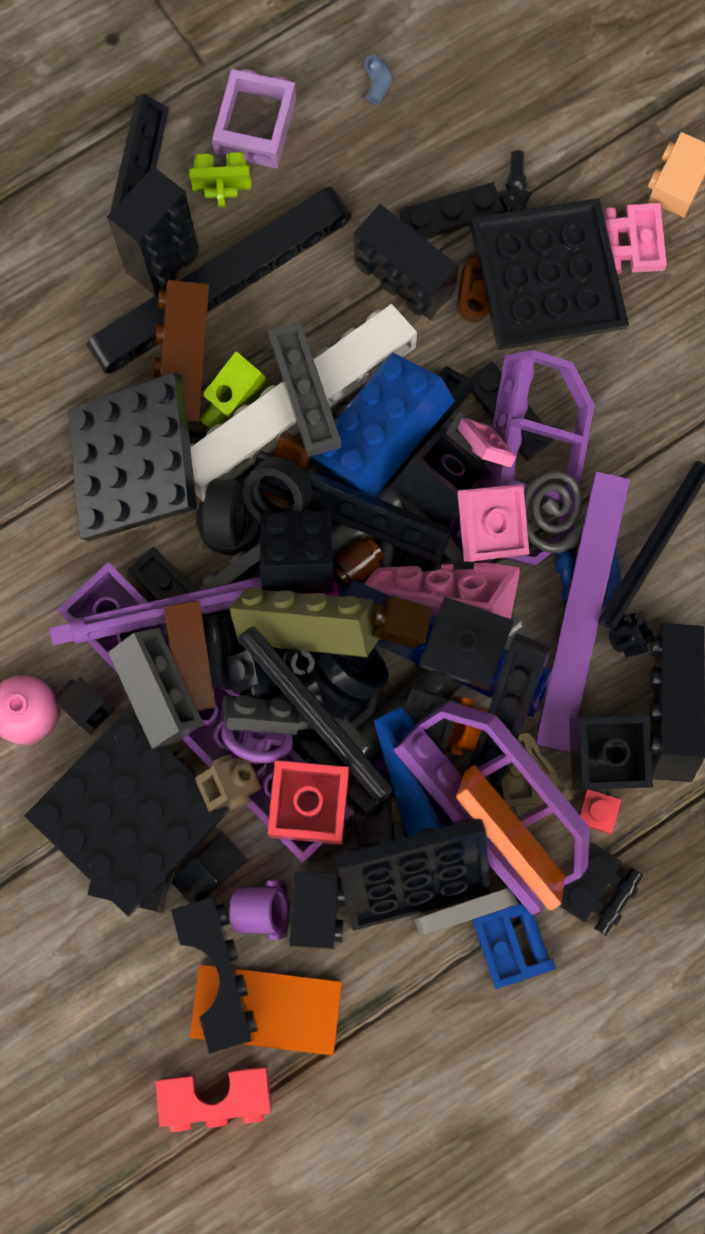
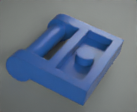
M522 903L472 919L495 989L556 969L553 958L549 959L534 914L531 915ZM520 916L536 963L526 967L510 918Z

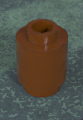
M367 536L362 541L358 539L333 559L335 565L333 574L342 585L346 586L349 583L355 587L380 567L379 562L385 556L370 537Z

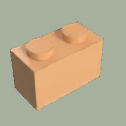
M681 132L676 144L669 142L661 159L666 164L662 171L655 170L648 188L653 190L649 199L650 203H660L661 208L685 218L705 177V142Z

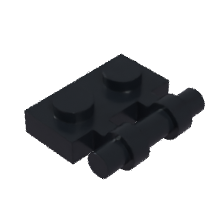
M590 843L588 868L581 878L564 885L562 903L558 907L583 923L586 922L591 912H594L601 917L594 929L607 936L612 926H617L622 918L620 913L629 898L634 899L639 891L637 885L642 879L643 874L631 868L625 879L619 877L615 873L622 861L596 844ZM611 885L617 889V892L609 905L605 906L599 902V899L607 886Z

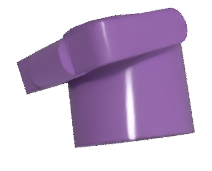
M286 880L266 881L267 886L236 888L231 897L229 910L230 921L236 933L268 934V940H280L287 937L289 902Z

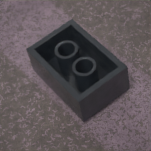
M379 204L354 232V260L356 266L364 274H372L379 279L381 286L393 296L398 294L406 301L407 307L416 315L421 316L423 314L431 320L456 292L459 265L383 205Z

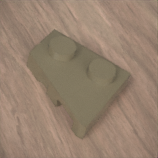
M520 734L518 742L566 800H572V793L568 788L564 787L555 774L554 767L542 755L538 744L531 734ZM510 762L501 787V796L510 808L546 803L515 765Z

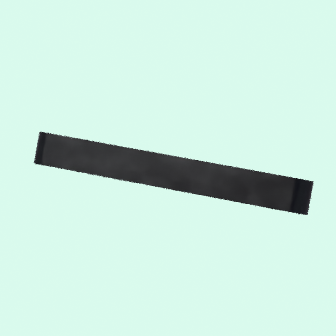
M333 187L324 188L179 281L209 284L207 313H209L343 227L351 219L352 213ZM159 294L105 327L88 340L86 347L105 374H111L120 370L160 344L155 343L157 322L163 323L164 309H158Z

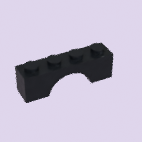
M211 897L171 909L180 945L194 947L206 953L218 971L219 990L212 1006L199 1017L208 1053L254 1041L253 1033L258 1032V1026L253 1010L247 1011L243 997L249 995L244 975H237L233 961L239 960L234 939L227 940L224 926L230 923L224 903L218 905L217 899Z

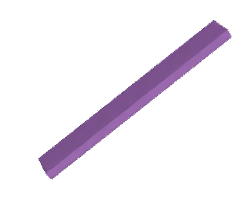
M595 472L536 736V743L538 745L567 752L571 751L569 719L578 718L597 633L598 619L602 610L630 479Z

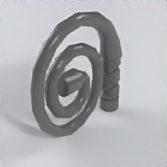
M550 471L534 479L524 492L526 520L527 504L537 487L549 479H561L572 488L575 499L573 511L564 523L551 525L544 521L540 514V506L549 515L553 514L557 517L563 516L569 510L571 505L570 494L563 485L550 483L542 486L535 493L532 500V515L537 525L545 531L559 533L568 530L576 522L581 512L582 495L578 483L571 475L562 471ZM557 491L563 497V505L559 509V504L551 496H547L543 500L542 498L548 492ZM586 513L572 531L568 532L562 540L556 543H548L537 538L530 529L527 520L528 540L532 545L544 552L562 553L569 550L580 542Z

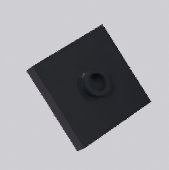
M444 597L419 666L489 691L514 625V620Z

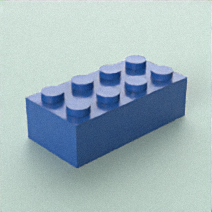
M392 352L334 421L341 440V448L311 456V461L322 476L376 497L455 400L441 377Z

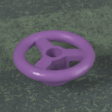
M225 723L222 727V739L225 745L237 756L249 760L251 764L278 761L287 756L293 747L292 734L244 731V738L241 744H239L233 737V730L227 729ZM270 744L281 745L278 749L269 751Z

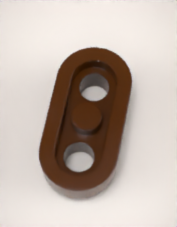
M476 255L471 257L462 269L457 298V311L468 322H479L489 314L482 279H476L473 275L474 271L480 273ZM468 302L474 303L477 306V311L471 310Z

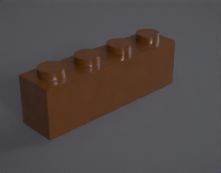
M168 280L165 288H159L158 309H164L163 323L157 322L155 343L161 344V356L154 357L153 377L159 378L173 372L183 375L187 420L190 423H197L200 417L209 284Z

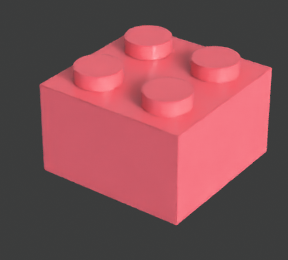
M275 760L267 835L270 838L342 845L349 767Z

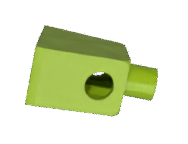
M236 351L205 390L203 396L211 405L199 420L209 429L217 424H222L226 418L231 419L236 410L245 404L251 405L258 400L262 392L272 384L257 368Z

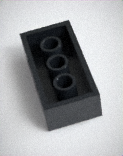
M153 166L107 216L126 273L156 296L159 293V288H165L168 280L175 281L176 273L184 265L188 266L194 261L198 254L199 246L186 191Z

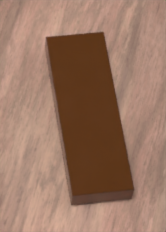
M200 601L164 606L171 655L197 711L216 708L214 688L211 686L207 643Z

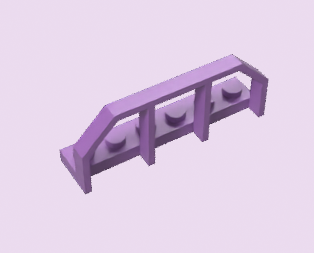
M535 350L505 355L492 428L514 452L516 458L522 442V429L571 443L572 447L567 474L574 478L580 488L595 404L573 362ZM534 362L558 369L562 374L579 407L574 433L524 419L528 409L527 397L529 386L534 376ZM516 458L511 467L486 460L485 467L492 473L482 484L481 488L523 484L525 492L529 485L514 481L516 476ZM565 482L564 487L570 494L571 505L569 510L559 517L558 525L564 523L570 517L574 507L573 491L567 482ZM537 487V489L533 492V494H532L531 496H535V493H536L540 488ZM548 492L542 498L551 496L557 503H561V507L563 505V497L558 492ZM573 525L568 530L556 533L546 542L556 543L562 540L568 532L572 531ZM537 548L528 556L520 555L501 559L525 565H537L551 553Z
M449 702L420 720L393 749L454 823L461 819L474 820L456 798L463 778L462 775L424 730L443 718L485 730L504 753L478 767V770L486 777L512 762L546 802L518 817L524 826L527 827L554 812L575 837L574 866L563 871L565 874L564 885L581 878L588 868L590 827L496 715ZM486 835L488 864L531 915L542 911L545 905Z

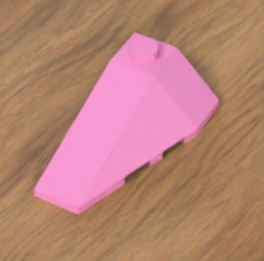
M474 563V569L454 570L453 564L441 565V569L435 571H422L419 566L377 568L361 589L362 594L378 601L393 595L432 607L430 623L433 625L444 597L511 619L520 571L519 567L493 563Z

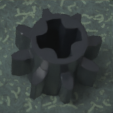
M637 613L623 615L615 630L609 632V640L612 647L617 652H624L626 658L648 652L646 644L650 643L653 639V630L650 623L645 618H638Z

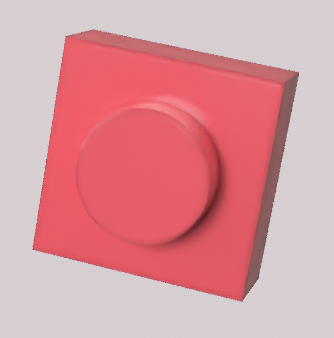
M586 790L579 815L590 829L611 835L621 799Z

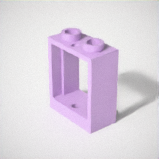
M231 69L212 138L214 154L226 157V154L230 152H242L245 162L278 169L296 102L295 83L280 76L271 78L258 75L256 72L248 69L241 71ZM238 91L282 100L271 140L227 131Z

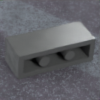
M159 628L135 632L108 652L152 749L176 743L204 725Z

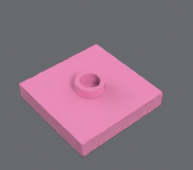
M523 484L458 491L464 562L529 554Z

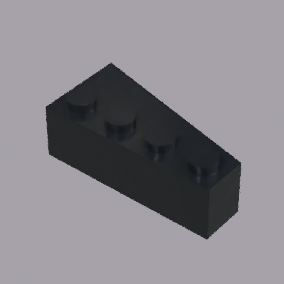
M662 623L658 634L653 635L650 644V655L655 656V667H652L650 674V687L654 688V695L650 705V720L652 721V774L655 780L692 782L705 759L704 626Z

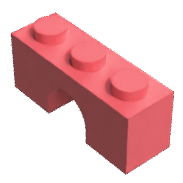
M268 1066L231 1070L229 1072V1093L224 1100L219 1102L207 1101L199 1094L196 1074L156 1080L159 1126H169L170 1132L191 1130V1123L206 1121V1128L228 1125V1118L242 1117L243 1123L264 1121V1114H270L272 1111Z

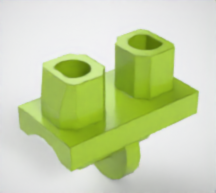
M242 152L226 154L227 167H214L213 155H195L194 168H189L193 192H205V199L217 198L218 207L222 208L226 207V198L238 197V190L252 189L249 165L246 166Z

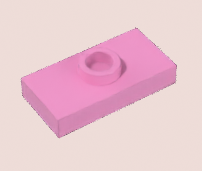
M468 418L461 419L457 429L472 446L471 450L473 453L484 460L508 467L512 466L516 458L514 452L490 425Z

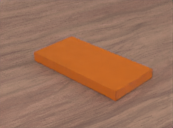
M473 765L464 772L456 798L473 819L480 818L483 820L486 835L547 909L552 911L562 903L565 874L478 768Z
M199 964L189 1038L205 1040L199 1017L212 1006L217 997L219 975L216 966ZM236 969L237 975H244L249 995L243 997L246 1010H253L258 1026V1032L253 1033L254 1041L242 1045L334 1056L342 982Z

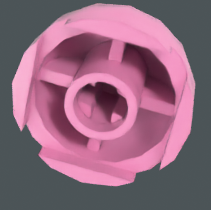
M15 675L3 680L0 683V736L16 745H33L38 743L39 740L44 739L47 735H50L55 730L60 718V706L56 703L58 698L54 690L43 680L31 675Z

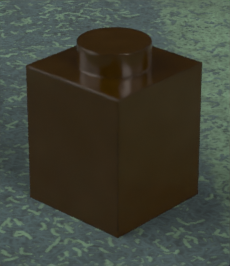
M392 595L380 601L379 604L377 603L372 611L371 625H374L372 637L408 648L420 646L426 642L433 608Z

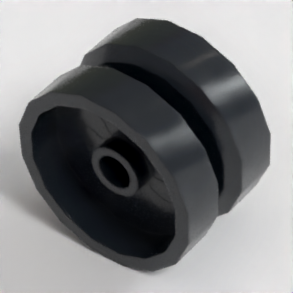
M375 648L372 649L367 657L311 651L309 654L314 659L312 671L310 673L304 671L305 675L297 674L299 679L329 714L340 719H352L369 703V699H372L388 683L389 677L386 663Z

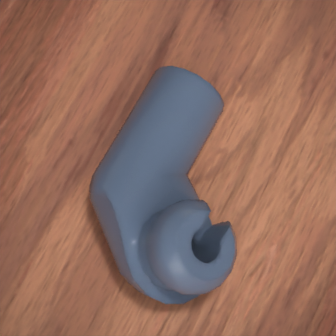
M372 54L365 60L367 73L373 83L366 95V99L373 105H380L392 84L393 77L385 60L381 59L377 54Z

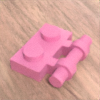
M660 203L627 205L625 210L626 218H617L615 208L604 209L603 215L617 275L622 273L621 262L630 260L631 273L665 271L667 262ZM627 232L629 246H619L618 234Z

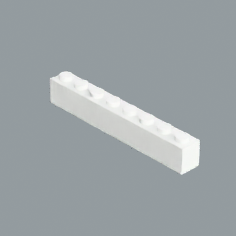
M392 304L383 310L378 309L374 311L364 324L357 329H349L342 335L339 342L330 348H322L314 356L313 359L330 410L363 387L392 352L404 357L416 348L417 331ZM283 382L277 386H269L262 392L258 400L251 405L245 404L241 406L230 420L223 425L217 424L206 433V437L196 444H190L195 493L203 502L210 481L214 479H236L254 466L256 456L261 451L269 454L273 452L280 435L284 431L294 436L299 433Z

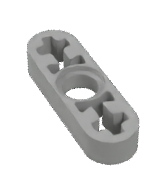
M509 888L422 916L414 919L421 937L517 905L518 901L514 893Z

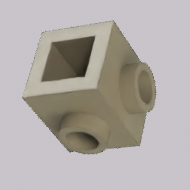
M226 755L213 761L211 768L195 778L209 812L228 805L230 810L243 807L251 802L250 795L262 789L250 761L241 757L233 759L231 755Z

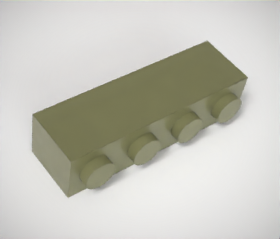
M250 588L245 589L229 608L237 639L245 630L254 626L274 648L367 657L379 641L378 638L372 637L374 625H371V615L375 603L371 599H359L355 596L336 597L326 596L321 593L301 594L293 593L292 591L278 592Z

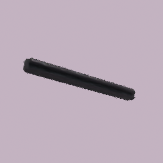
M696 461L598 619V624L609 631L615 630L704 484L705 464L702 461Z
M251 626L245 630L238 638L242 646L345 766L349 767L351 773L376 801L387 797L392 791V786L257 628Z

